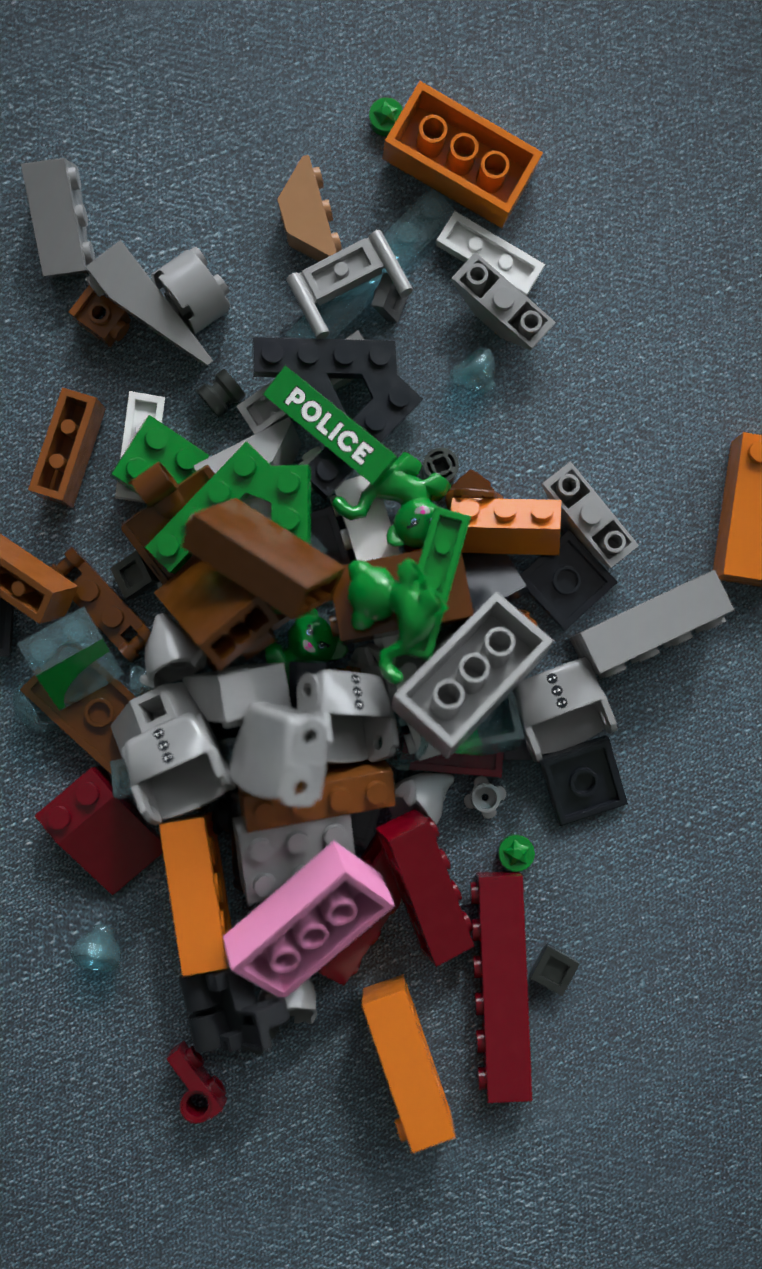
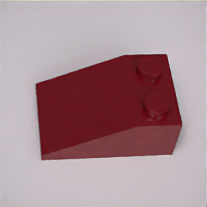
M102 766L91 767L34 815L55 842L112 895L117 893L163 853L161 837L144 819L142 814Z

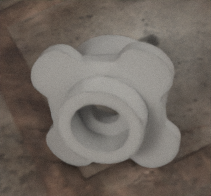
M478 776L474 779V788L471 793L464 797V804L469 809L475 808L482 812L483 817L490 819L496 815V808L499 806L500 801L506 798V790L502 786L492 785L485 776ZM487 794L488 800H482V795Z

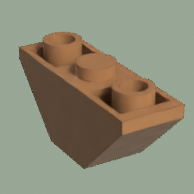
M306 155L300 159L277 200L289 246L319 262L341 251L342 246L338 232L331 234L328 222L333 221V215L329 200L322 201L319 189L324 188L319 166L313 168L309 155Z

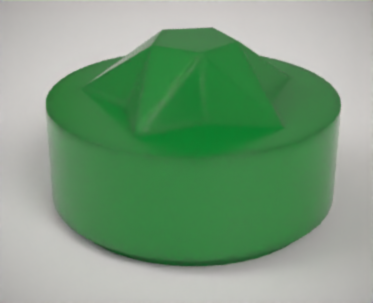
M387 97L378 99L372 104L369 111V123L376 134L383 137L388 136L403 110L401 104L395 99Z
M511 834L500 842L498 858L508 870L515 872L523 871L533 863L535 850L532 843L526 837L519 834Z

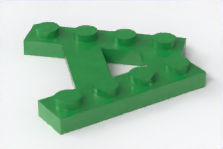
M246 441L145 548L170 573L175 574L193 555L181 547L186 535L185 524L189 517L195 512L234 498L244 502L250 495L270 502L271 520L311 545V467L308 464L272 466ZM271 606L272 611L276 615H284L283 613H281L280 611Z

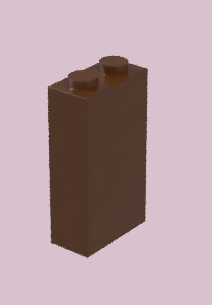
M237 498L195 512L185 524L186 535L181 546L182 548L293 621L331 600L346 568Z
M422 550L367 560L365 562H368L371 566L386 568L392 577L397 580L399 579L396 572L398 565L407 558L414 560L418 565ZM462 553L447 601L449 609L444 613L440 627L467 622L474 615ZM349 564L342 565L346 568L331 599L334 602L336 612L335 615L329 616L333 637L340 636L342 645L398 635V618L395 612L385 620L374 622L370 628L364 630L353 629L351 624L353 610L348 599V586L350 583L348 576Z
M195 557L154 592L220 671L280 621L266 602L198 557Z

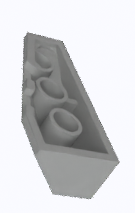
M121 240L86 266V271L90 276L85 280L98 297L105 294L111 302L204 366L213 361Z

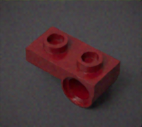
M183 1040L171 1050L166 1060L187 1087L180 1102L181 1114L188 1122L198 1124L209 1118L212 1119L223 1110L227 1100L225 1096L227 1092L221 1080L215 1075L211 1077L204 1068L202 1055L195 1052L194 1046L189 1047ZM191 1095H203L207 1099L208 1105L197 1107L192 1103Z

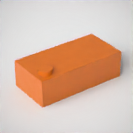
M419 81L385 139L382 159L498 227L503 228L534 174L543 152Z
M743 432L731 442L713 570L716 571L719 579L722 581L762 587V435Z
M213 812L171 818L159 824L182 976L228 969L230 965L223 936L232 929L218 835L213 832Z
M404 974L363 988L362 1007L400 1116L395 1119V1124L401 1142L408 1140L411 1151L414 1153L456 1138L452 1113Z

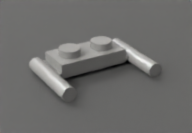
M381 230L372 232L368 238H364L315 263L300 273L290 274L286 279L317 340L325 339L330 332L315 303H318L320 306L383 274V268L389 274L400 297H406L413 292L411 284Z

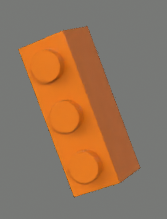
M452 498L451 511L471 516L461 553L559 555L561 500Z

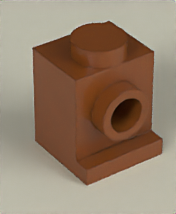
M90 286L86 288L69 311V314L78 325L110 348L115 341L123 339L129 330L131 319L126 311L111 302L104 295L98 297ZM104 311H106L105 317L102 319H98L101 316V314Z

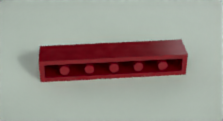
M515 871L476 872V882H470L471 905L477 904L478 919H471L473 926L472 941H479V956H473L474 978H480L481 993H474L475 1015H482V1030H476L477 1053H483L484 1067H477L478 1089L485 1090L488 1103L533 1101L523 875Z

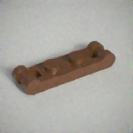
M71 546L64 553L66 557L57 565L53 563L50 567L69 580L70 578L67 575L75 567L80 570L82 575L73 582L79 586L73 601L110 639L121 654L133 663L140 657L139 652L146 646L152 630L88 561ZM133 627L138 634L128 642L124 635Z

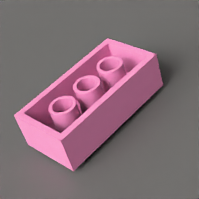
M333 841L223 936L231 970L275 996L286 998L395 906L382 874Z

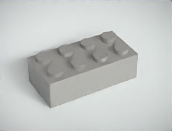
M713 570L582 631L569 639L578 658L585 656L589 660L595 675L598 674L600 679L608 678L627 669L624 662L628 660L633 664L659 654L660 651L657 646L663 645L664 648L693 638L691 633L693 629L696 633L723 624L726 622L724 615L733 611L734 608L716 571Z
M495 592L394 694L391 709L448 759L546 656L553 640L498 592Z

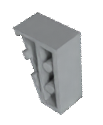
M65 158L21 164L43 276L51 278L87 273L86 266L95 260L92 243L87 238L86 226H88V217L82 200L78 166Z

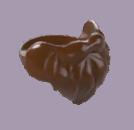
M471 469L452 484L451 489L445 495L448 510H451L452 498L504 499L500 493H497L491 487L487 479Z

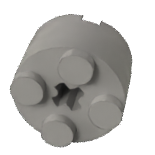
M197 247L184 251L151 274L153 283L159 290L164 289L166 300L193 335L227 313L231 307L225 296L230 293L228 286L220 275L212 276L206 267L208 265L206 258Z

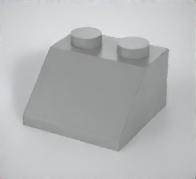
M284 663L244 664L224 668L221 671H209L183 677L185 687L206 720L222 722L223 728L241 726L249 706L253 703L266 702L272 705L291 707Z

